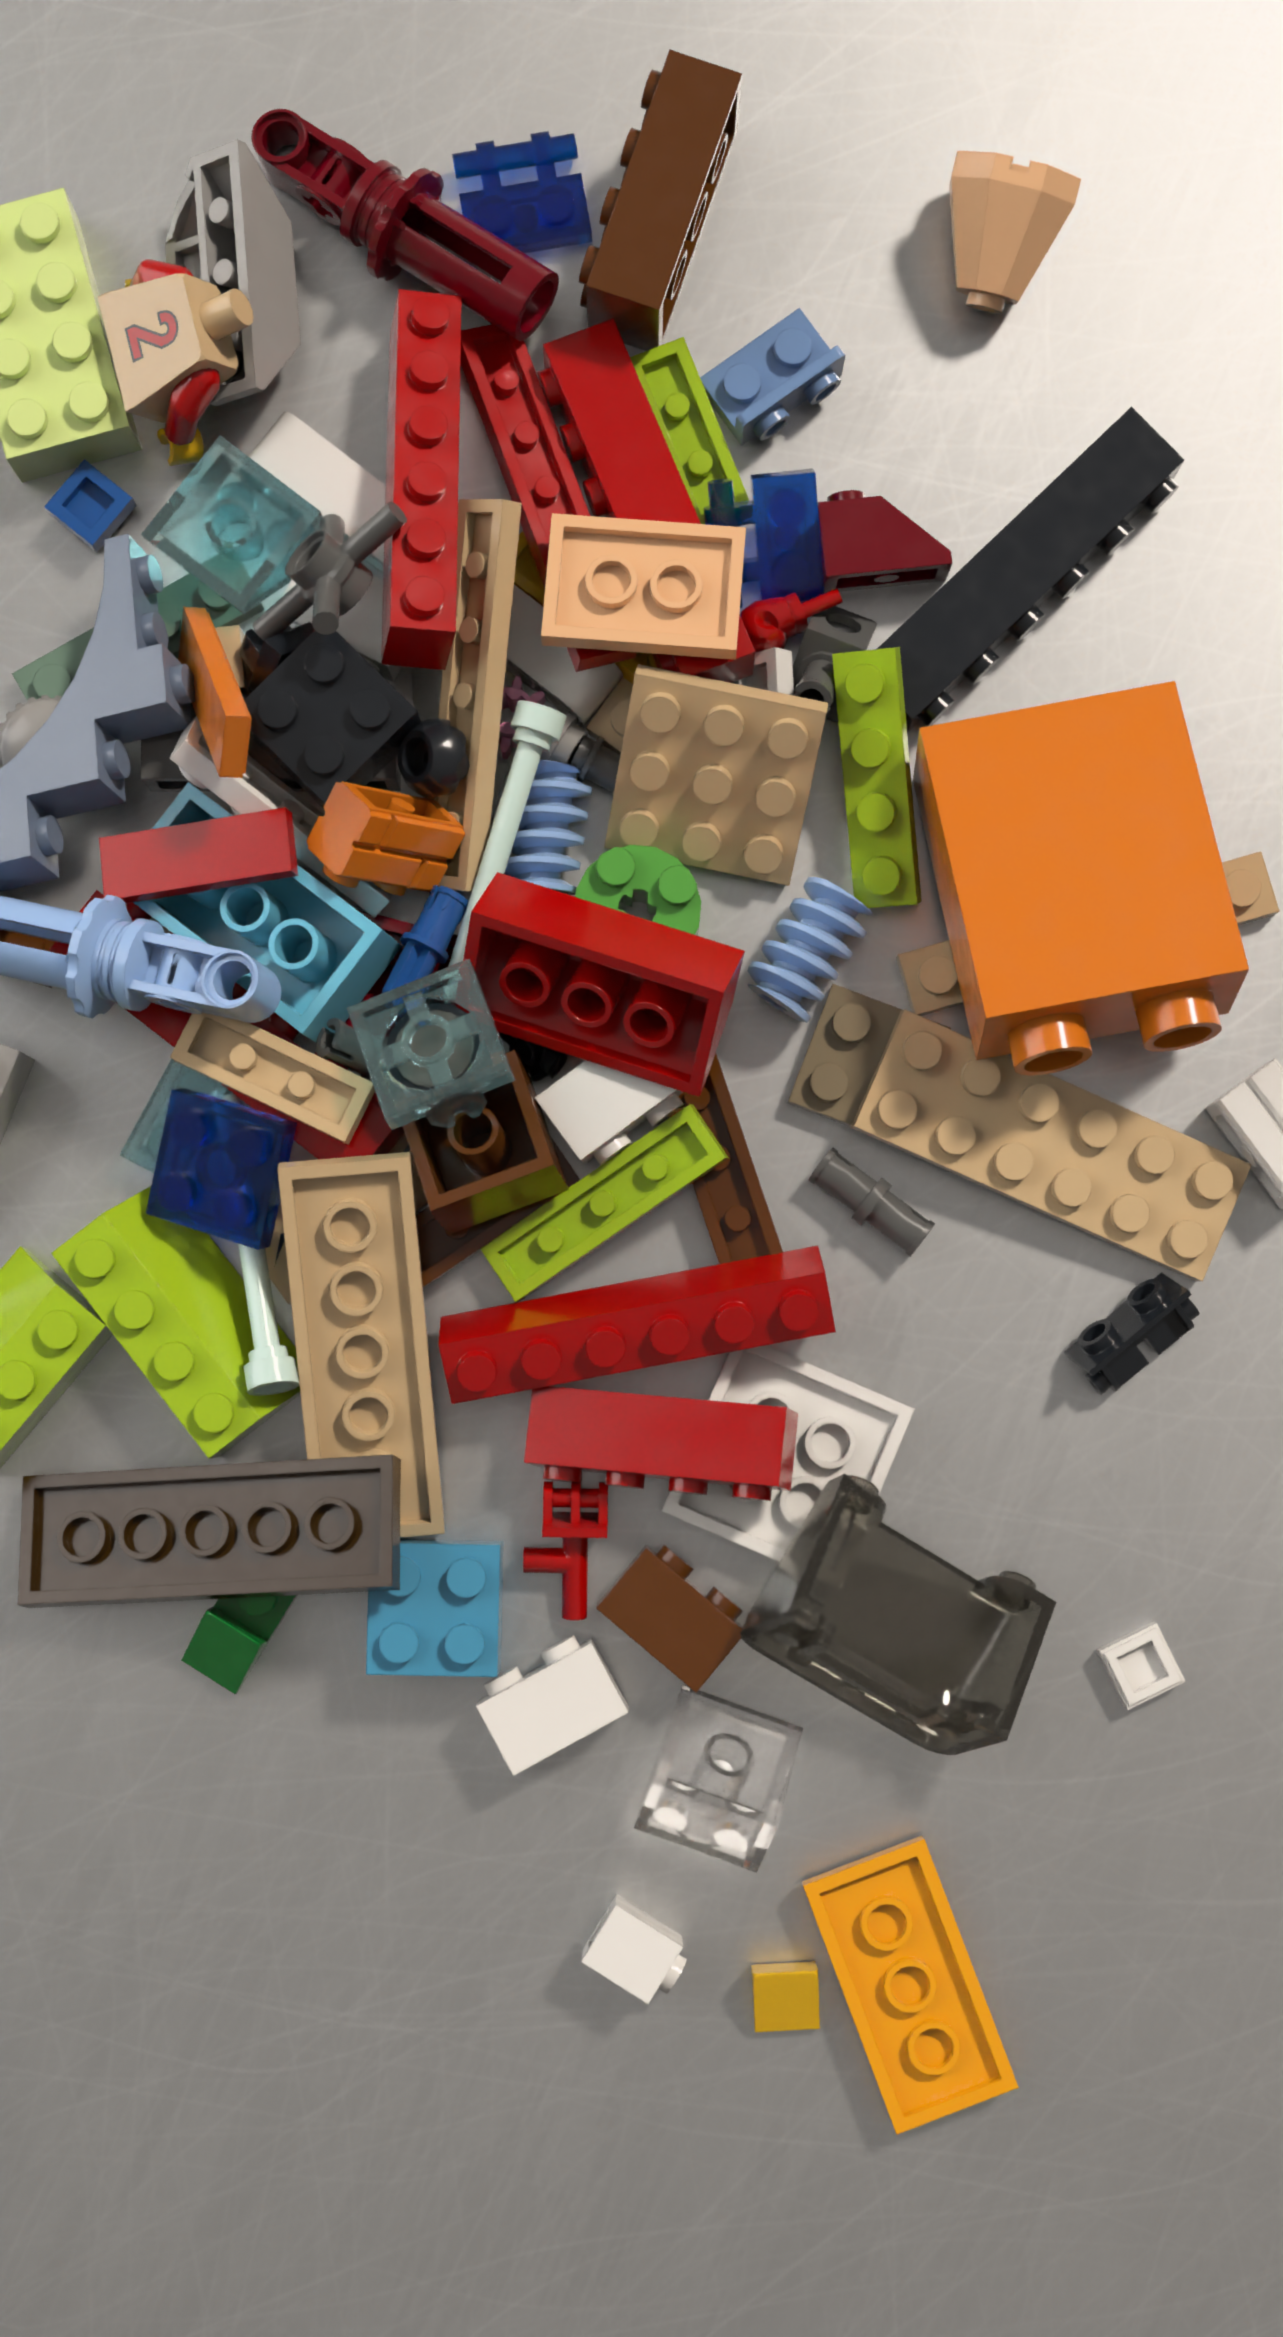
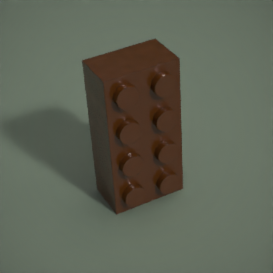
M670 49L662 72L651 70L641 100V108L646 109L641 130L631 128L623 147L620 166L625 167L621 188L618 189L612 186L609 188L599 221L600 225L605 226L600 247L593 245L588 247L580 270L579 283L584 284L580 306L587 308L588 327L614 319L624 344L644 351L662 345L738 130L742 73Z

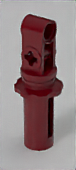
M287 109L271 110L263 114L256 121L251 134L252 145L268 180L278 189L304 203L320 218L333 225L340 226V234L344 240L356 247L365 246L368 248L366 265L368 272L377 279L381 277L385 281H389L397 277L404 269L442 294L461 296L463 307L518 341H523L530 337L540 326L555 299L559 285L558 274L441 202V194L444 187L441 175L435 171L421 168L413 172L408 178L402 176L401 170L389 161L380 160L376 163L370 161L346 141L330 136L301 118L295 112ZM297 145L291 153L285 156H274L283 146Z

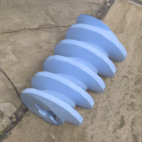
M540 759L518 828L520 831H517L511 851L516 856L509 857L505 875L568 895H575L577 887L560 879L562 872L580 870L581 866L579 861L564 854L565 848L584 845L585 840L583 836L568 829L569 823L588 820V812L572 805L573 798L592 795V787L576 780L577 773L581 772L580 769L563 762Z
M808 877L803 886L811 900L794 898L789 908L797 921L780 919L775 929L784 943L766 940L761 950L770 964L753 961L747 970L757 986L748 984V987L786 1015L808 1023L811 1017L801 1005V999L804 997L822 1002L825 995L815 984V978L819 976L834 981L837 979L839 974L829 963V957L833 955L849 960L853 953L843 942V936L847 934L863 939L867 932L856 920V916L858 913L873 916V912L854 896L830 881L818 877Z

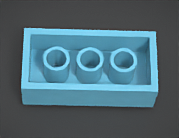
M188 782L152 829L233 815ZM298 865V876L133 902L173 934L197 939L213 946L242 951L273 971L281 985V999L274 1012L314 1042H317L323 1027L333 1033L336 1032L327 1026V1022L330 1019L338 1018L345 1023L403 947L379 926ZM250 973L243 975L236 981L246 991H248L251 984Z

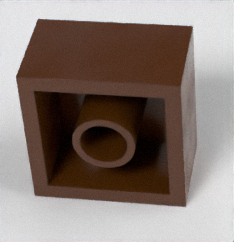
M515 1050L493 1058L494 1072L489 1088L477 1103L465 1108L462 1112L450 1115L427 1113L410 1103L404 1092L393 1096L430 1211L448 1235L569 1190L543 1112L535 1099L537 1095L531 1078Z

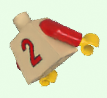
M146 259L139 264L133 278L125 280V288L110 291L97 297L125 412L165 423V428L157 431V437L161 444L170 445V456L167 460L169 466L198 463L201 461L204 452L203 439L197 428L198 422L220 390V385L235 375L239 364L231 334L253 323V310L247 297L236 288L221 294L216 285L194 277L191 271L184 266Z

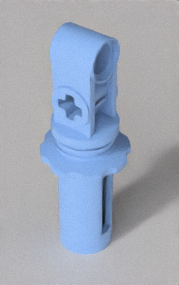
M107 894L103 899L95 897L85 907L83 913L0 896V930L69 944L68 954L63 955L0 941V975L66 989L68 998H71L73 1001L75 1012L80 1016L94 1018L98 1014H105L115 1002L120 1007L133 1011H142L152 1002L182 1012L202 1014L203 1012L247 1023H255L268 1018L276 1010L280 1002L281 985L278 977L273 971L248 954L239 950L213 946L190 937L165 933L162 926L153 920L139 918L132 922L125 902L117 896ZM250 973L251 984L248 991L242 997L233 1000L232 991L236 981L243 975Z

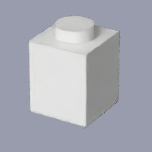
M616 1894L584 1946L581 1962L649 2004L658 1989L666 1994L671 1990L680 1976L687 1959L679 1955L683 1948L681 1934Z

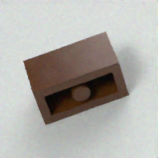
M645 1545L599 1600L596 1609L697 1693L746 1633L745 1628L736 1621L743 1610L716 1587L713 1586L708 1594L705 1595L686 1578L694 1569L666 1545H663L658 1553H655Z

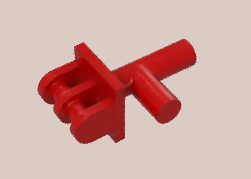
M544 1481L542 1537L562 1538V1548L524 1547L523 1573L562 1574V1618L566 1620L577 1621L587 1618L588 1538H607L608 1485H605V1482H599V1489L581 1488V1483L571 1482V1488H553V1481ZM553 1507L571 1508V1512H553ZM581 1508H599V1512H581Z

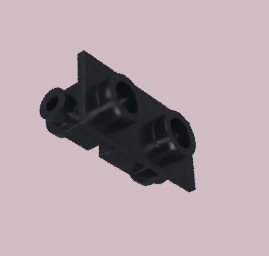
M1161 1272L1154 1279L1146 1280L1137 1285L1129 1293L1127 1301L1106 1319L1098 1320L1087 1326L1079 1335L1078 1342L1064 1353L1087 1372L1085 1377L1099 1394L1102 1395L1109 1388L1116 1392L1123 1384L1149 1364L1137 1347L1138 1344L1146 1340L1152 1350L1160 1355L1186 1332L1194 1328L1192 1320L1200 1312L1188 1298L1192 1295L1190 1291Z

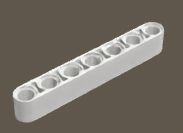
M283 412L245 459L247 466L263 482L320 525V521L325 515L336 514L340 516L345 522L344 541L385 506V484L289 412ZM384 543L364 559L382 574L384 570ZM514 585L506 670L515 677L520 676L521 681L533 691H543L547 702L565 715L569 712L578 717L577 723L585 725L623 677L622 671L613 663L576 672L567 647L543 646L541 642L543 606Z

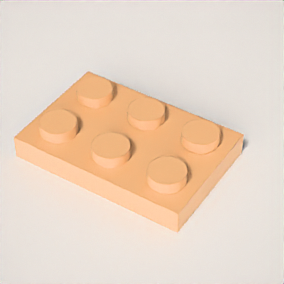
M552 513L541 629L542 645L736 660L746 527Z

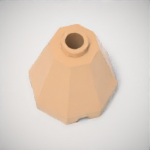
M957 151L949 183L956 291L968 295L966 301L968 307L991 313H1002L1005 303L1017 305L1076 203L1081 178L1048 164L1031 160L1029 167L1013 164V156L1000 153Z

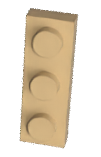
M203 1012L202 1014H191L170 1056L175 1062L349 1145L377 1089L375 1083L250 1023Z

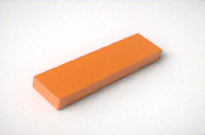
M183 607L178 660L181 664H187L193 673L195 702H192L194 711L219 777L242 778L243 773H246L251 715L209 612L206 611V608Z

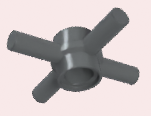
M388 502L346 541H344V520L336 514L325 515L320 521L319 530L311 533L301 542L286 564L285 574L296 585L253 622L256 634L264 640L282 633L312 605V626L314 630L323 635L334 633L339 626V616L347 613L360 601L372 582L373 573L361 562L407 522V518L400 507L393 502Z

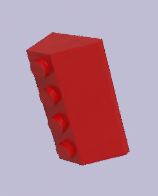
M497 872L471 911L456 1007L469 1014L476 1025L700 1097L733 1003L745 951Z

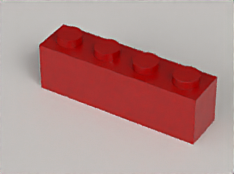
M553 1386L532 1389L524 1463L544 1468L543 1479L581 1483L582 1471L606 1474L605 1485L614 1487L644 1489L646 1477L669 1480L668 1491L707 1495L709 1483L733 1486V1498L771 1501L772 1490L791 1491L798 1413L787 1407Z

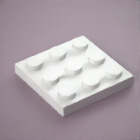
M767 1345L728 1352L708 1400L787 1407L798 1413L791 1491L772 1490L771 1501H757L733 1498V1486L708 1483L707 1495L669 1491L661 1511L840 1588L915 1409Z

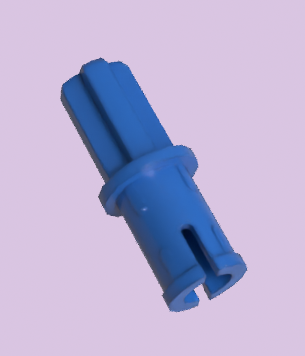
M434 885L424 908L411 931L404 932L400 938L401 943L405 947L382 989V999L386 1003L405 1012H410L414 1009L436 964H445L449 958L446 949L465 914L469 902L464 896L445 886L439 887Z

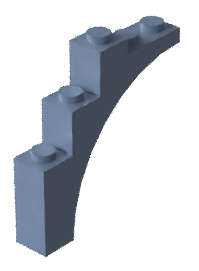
M129 534L104 539V581L93 634L74 679L48 720L17 755L0 768V892L58 879V854L63 851L64 841L60 825L56 819L126 803L124 778H128L130 775V760L124 744L184 730L192 721L190 703L195 702L193 673L187 664H181L167 649L168 634L165 623L158 612L157 593L163 590V577L156 558L152 554L147 555Z

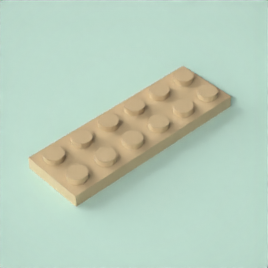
M906 1009L899 1014L850 1127L1196 1282L1203 1281L1252 1166L1243 1160L1051 1074L1020 1075L1015 1072L1012 1057L1008 1055L976 1060L972 1039Z
M401 1152L279 1163L277 1170L307 1459L395 1455L401 1459L400 1538L445 1534L411 1153Z

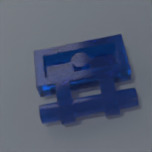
M549 131L531 133V140L500 146H495L494 140L475 143L476 150L452 154L456 180L474 176L481 177L483 190L459 194L462 215L523 253L592 242V230L582 175L577 173L557 177L554 165L556 162L578 159L574 133L550 137ZM535 166L537 181L508 186L501 185L499 172Z
M813 468L750 475L751 501L734 502L732 479H717L707 482L709 506L703 508L704 523L706 525L739 527L741 525L754 524L757 557L744 558L742 584L750 581H759L760 600L785 597L795 592L800 601H808L824 594L816 472ZM741 587L740 608L743 607L742 587Z

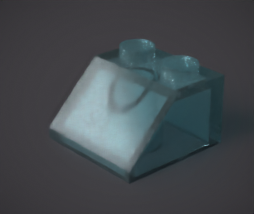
M219 435L142 532L141 536L235 609L245 614L290 583L291 578L285 574L286 564L301 542L311 533L319 530L320 521L323 516L320 510Z

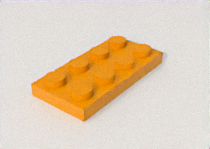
M922 1835L802 1881L897 2135L1019 2088Z

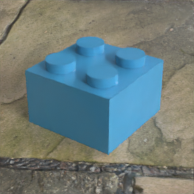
M400 1539V1590L368 1592L366 1675L498 1677L501 1671L504 1541Z

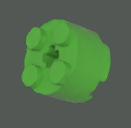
M628 845L610 849L601 854L598 860L587 868L576 888L575 897L621 912H625L622 909L626 905L632 907L633 902H643L647 904V912L654 916L653 922L698 936L701 899L697 883L690 870L678 858L657 847Z

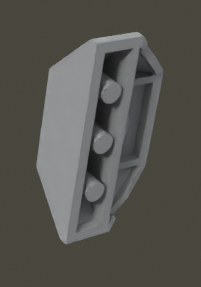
M238 139L190 158L185 173L189 180L177 201L165 241L166 263L188 268L194 277L216 285L221 294L233 288L242 291L253 310V323L231 334L239 365L235 375L220 385V390L210 403L214 406L264 391L301 345L292 222L247 144Z

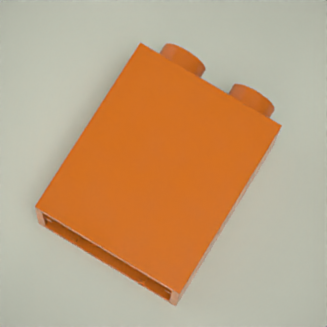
M1175 681L919 728L913 783L976 1060L1011 1054L1016 1073L1027 1076L1044 1075L1075 1067L1088 1060L1092 1056L1089 1039L1140 1030L1143 1046L1146 1050L1165 1052L1195 1046L1218 1035L1222 1030L1219 1015L1229 1013L1249 971Z

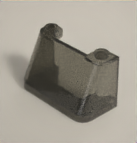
M846 1474L830 1480L824 1486L749 1610L740 1632L742 1640L752 1649L926 1750L944 1755H957L1007 1741L1056 1601L1036 1590V1585L1031 1579L1016 1572L1003 1571L999 1576H988L976 1580L882 1523L881 1521L886 1512V1503L878 1495L879 1490L873 1483L864 1478Z

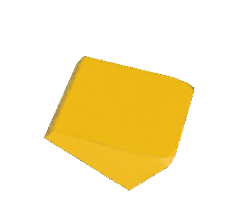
M815 1961L751 1965L755 2032L820 2029L819 1980Z

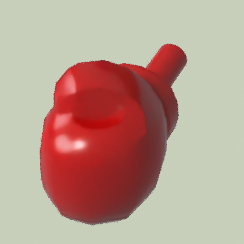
M837 588L803 603L800 602L796 593L793 592L785 597L755 601L742 610L740 616L755 652L774 647L785 649L789 638L806 631L808 617L839 605L843 601Z

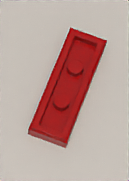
M286 807L99 838L104 898L107 894L117 896L125 904L298 876L292 812Z

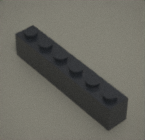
M1132 406L877 648L900 647L907 733L920 721L926 726H932L955 702L949 695L952 690L965 678L973 685L977 683L1000 659L994 652L997 647L1010 635L1017 642L1022 640L1045 616L1039 609L1041 605L1055 592L1062 599L1067 597L1090 573L1084 566L1086 562L1099 550L1106 556L1111 555L1135 530L1129 524L1130 520L1144 507L1153 514L1177 491L1179 485L1173 479L1185 460Z

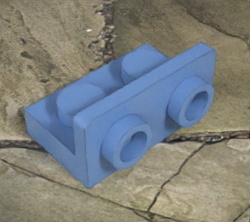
M798 308L701 376L700 379L710 404L742 446L756 435L760 440H765L777 433L790 420L788 413L806 400L811 405H814L834 392L841 383L839 377L842 376L846 355L838 345L830 349L802 310Z

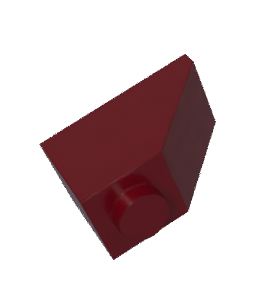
M846 490L833 493L827 497V501L818 502L814 525L822 594L836 588L839 592L946 581L952 566L951 551L882 496L865 497L862 491Z

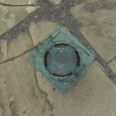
M470 959L347 1008L382 1112L391 1130L425 1116L433 1126L453 1127L455 1126V1115L458 1113L466 1112L472 1118L480 1116L487 1104L484 1096L485 1092L516 1080ZM451 1002L459 1004L468 1010L469 1013L467 1014L458 1007L451 1005ZM395 1023L396 1026L390 1032L387 1046L383 1047L387 1030Z

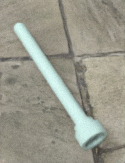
M519 700L514 711L510 727L515 730L512 741L518 745L441 988L443 999L450 1004H456L471 911L496 873H505L542 752L548 753L552 742H559L567 716L545 705Z
M226 1094L218 1101L217 1108L254 1350L248 1353L249 1363L244 1365L247 1393L250 1395H273L293 1390L299 1386L296 1359L288 1356L287 1347L280 1345L243 1103L236 1095Z

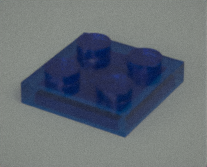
M187 1088L172 1089L146 1214L257 1250L270 1247L281 1200L277 1168L279 1163L289 1162L297 1122Z

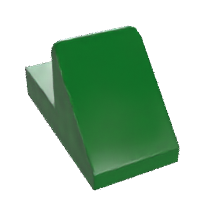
M298 1595L218 1599L215 1605L207 1609L181 1661L230 1692L237 1694Z

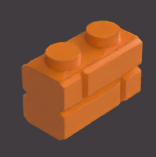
M341 781V783H335L323 806L325 815L318 816L306 841L308 849L324 864L322 868L324 874L336 883L356 888L360 880L373 882L388 893L402 896L407 888L430 892L434 885H439L448 868L446 860L447 858L453 859L465 836V832L463 830L464 826L436 800Z

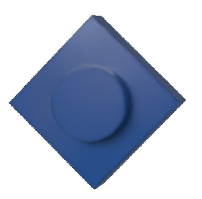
M84 459L44 507L49 515L97 553L104 545V539L111 537L137 505L130 495Z

